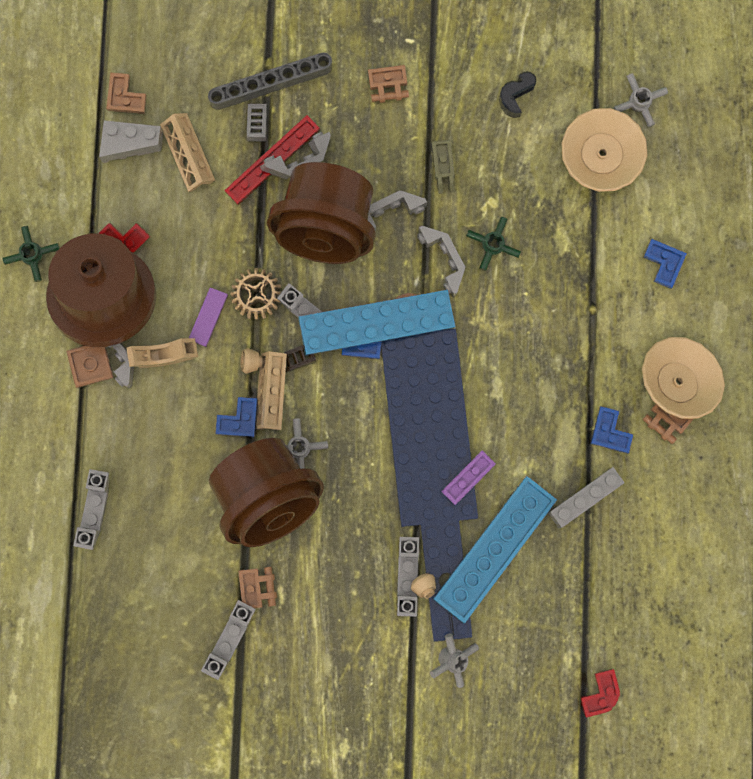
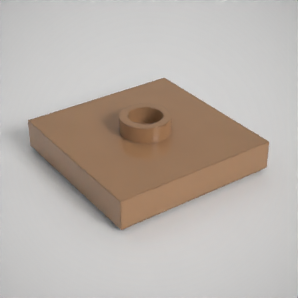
M82 346L66 351L76 388L114 378L106 347Z

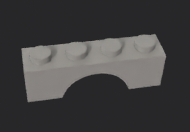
M612 467L573 496L553 508L548 514L557 527L562 528L624 484V481L614 467Z

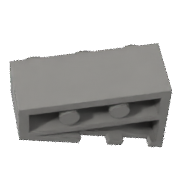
M104 121L99 158L103 163H107L111 160H121L130 156L159 152L162 148L163 131L160 126Z

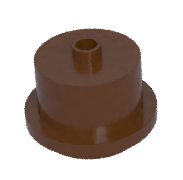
M324 162L300 164L292 170L285 199L275 203L270 208L267 227L275 236L279 245L296 256L325 264L353 262L359 257L368 254L374 246L376 232L368 221L373 187L364 176L340 165Z
M97 233L81 235L65 243L52 258L48 271L47 308L58 330L70 340L90 347L113 346L136 335L149 321L156 303V287L152 274L144 261L129 251L118 239Z
M265 438L245 445L220 462L209 477V485L224 511L219 524L222 534L227 542L242 544L245 547H259L272 543L299 528L317 510L320 502L319 498L324 490V484L317 472L308 468L301 469L284 441L280 438Z

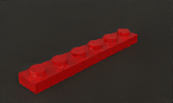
M306 115L224 190L225 193L239 205L272 175L261 170L260 166L264 164L263 160L274 155L275 158L281 156L285 163L312 136L317 134L320 128Z

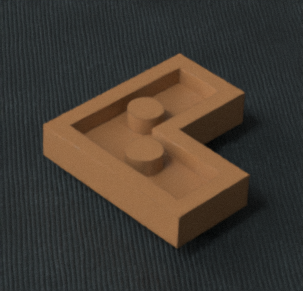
M110 72L107 111L145 114L147 95L144 93L128 92L129 74Z

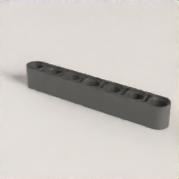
M323 52L215 87L208 93L210 105L212 108L220 110L327 75L332 70V58L328 53ZM322 61H326L329 63L327 66L324 67L319 65V63ZM304 67H309L311 69L309 72L301 71V69ZM292 73L293 76L291 78H285L284 74ZM270 78L275 80L273 84H267L266 81ZM251 84L257 85L255 90L248 89ZM233 90L240 91L236 96L231 95ZM215 96L222 97L218 102L213 101Z

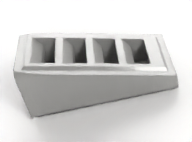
M248 104L247 140L266 141L267 104ZM252 109H263V111L252 112ZM252 116H262V119H252ZM252 123H262V126H252ZM252 130H262V132H252Z

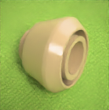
M245 348L241 353V370L245 374L257 371L262 366V356H259V353L255 350Z
M425 573L418 576L411 583V590L420 598L428 599L432 597L436 590L434 575Z

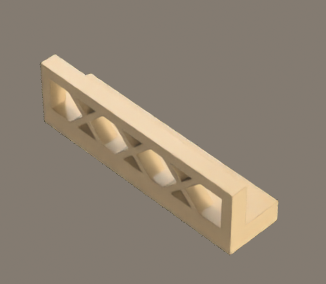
M175 113L171 115L160 126L188 192L195 190L202 184H211L215 181V178L188 114ZM171 123L174 127L173 134L170 132L168 128V125ZM177 140H179L181 144L180 150H178L176 147ZM184 157H186L188 161L187 167H185L183 163ZM191 173L194 175L196 182L193 184L190 180Z
M268 351L260 354L262 356V366L259 367L255 429L281 430L287 354Z

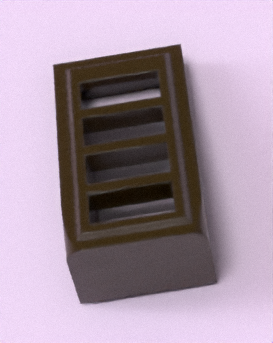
M304 345L284 352L287 354L286 362L288 365L285 373L316 363L315 355H308L309 359L306 360L303 353ZM296 353H300L302 362H298ZM290 355L293 356V359H294V362H295L294 365H291V362H290V359H289V356H290Z

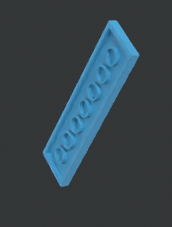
M448 290L298 317L305 355L455 328Z
M525 476L433 600L465 624L557 499L528 476Z

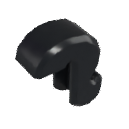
M532 72L520 73L517 81L507 82L501 88L499 103L506 115L512 118L521 116V109L515 99L534 90L536 76Z

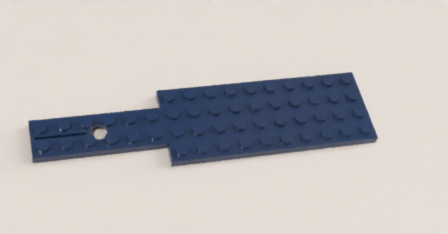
M456 329L440 330L381 341L401 527L421 526L425 571L434 575L436 582L435 594L429 598L433 641H445V635L448 633L453 635V639L472 638L470 617L464 624L453 615L451 618V613L433 600L441 589L439 577L444 573L452 574L463 560L459 521L478 519L475 486L456 505L441 492L471 462Z

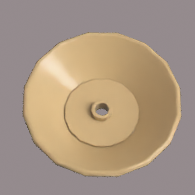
M612 108L592 109L578 115L567 127L561 143L562 160L570 176L582 186L598 192L617 191L630 185L642 172L647 159V142L640 126L626 113ZM604 151L605 156H601L599 152Z
M668 337L656 342L645 355L642 366L644 386L651 399L665 412L681 419H698L712 413L721 402L725 388L722 368L715 356L701 343L686 337Z

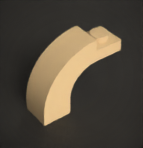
M181 338L160 345L130 346L126 348L129 367H159L198 357L195 338Z

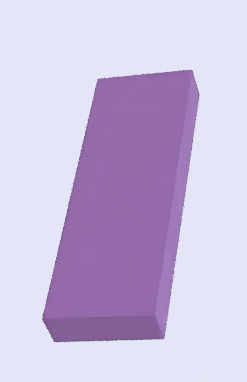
M211 287L209 288L189 338H195L196 344L207 347L228 294Z
M482 450L441 492L456 505L496 463Z

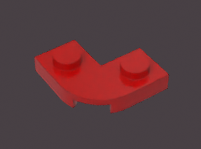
M108 223L98 233L118 239L133 253L151 237L138 223L124 236L111 223Z
M614 669L594 673L599 693L580 697L586 718L609 712L616 705L620 696V690Z

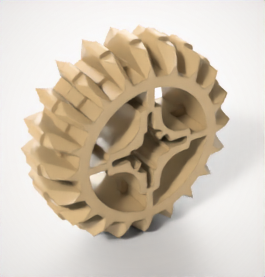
M258 268L254 269V274L248 269L247 276L244 273L240 274L242 280L239 278L235 279V282L239 285H232V289L236 290L230 293L232 297H236L232 300V303L237 304L235 306L236 310L242 309L240 312L242 316L248 312V319H251L252 314H254L255 320H258V314H261L262 318L265 319V312L272 315L271 308L274 310L278 309L274 303H281L277 299L281 291L277 290L281 288V285L276 284L277 278L271 279L273 276L271 272L265 276V269H262L261 274H259ZM253 280H261V281H262V282H259V284L256 285V286H252V285H250V284H247V283H249L250 281H253ZM267 284L272 289L270 300L264 295ZM242 289L249 293L246 304L241 299ZM251 291L256 292V293H257L258 291H260L259 293H260V295H261L262 297H260V296H259V297H258V296H255V297H254V295H253V293H252ZM257 302L266 304L261 308H251Z

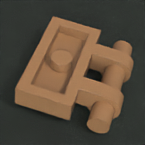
M405 65L368 70L370 90L378 89V94L371 95L372 102L379 101V103H384L385 100L392 99L399 101L402 98L409 97L408 90L401 91L400 87L407 85ZM394 87L395 92L384 93V88Z
M657 404L651 408V411L656 416L652 418L646 414L642 419L651 430L657 431L664 441L667 440L671 444L677 440L672 435L673 431L675 430L682 434L693 421V419H681L671 415ZM661 419L669 425L667 429L658 423Z
M272 567L264 568V576H259L258 568L238 571L242 602L253 608H262V599H268V607L276 606L275 598H277V592L274 591L273 580H275V574H272ZM266 581L267 593L261 594L260 582Z

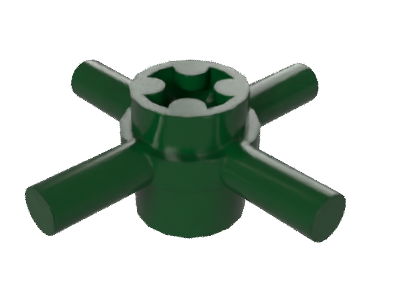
M501 217L495 232H490L485 236L468 230L466 237L481 242L483 250L486 252L479 269L486 271L492 256L498 255L501 252L519 258L521 251L505 245V240L502 236L507 218ZM493 239L498 240L496 242L498 248H494L491 245L489 246L488 242L491 243Z
M23 226L21 230L25 243L20 246L18 254L3 257V263L6 265L22 260L25 264L31 266L34 282H40L42 278L38 264L42 261L44 254L58 251L60 246L59 243L40 247L37 243L32 242L29 227ZM34 249L35 255L27 258V255L31 253L30 250Z

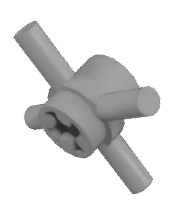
M633 73L627 75L626 77L633 93L629 101L614 106L613 109L622 112L632 108L635 112H642L648 127L655 125L648 108L652 104L653 99L668 94L667 88L664 87L651 92L648 88H639ZM639 96L640 100L645 99V102H638L639 100L637 99V97Z
M298 418L293 419L294 437L286 446L302 469L305 468L304 458L308 456L310 450L328 449V441L309 443L302 436L301 421ZM298 442H301V445L304 446L305 450H302V452H297L293 449L297 446Z
M448 633L445 635L447 647L441 650L438 657L440 666L430 671V675L432 678H436L448 670L454 673L456 685L458 688L464 686L462 672L468 666V656L478 651L479 647L474 643L463 651L456 649L453 635Z

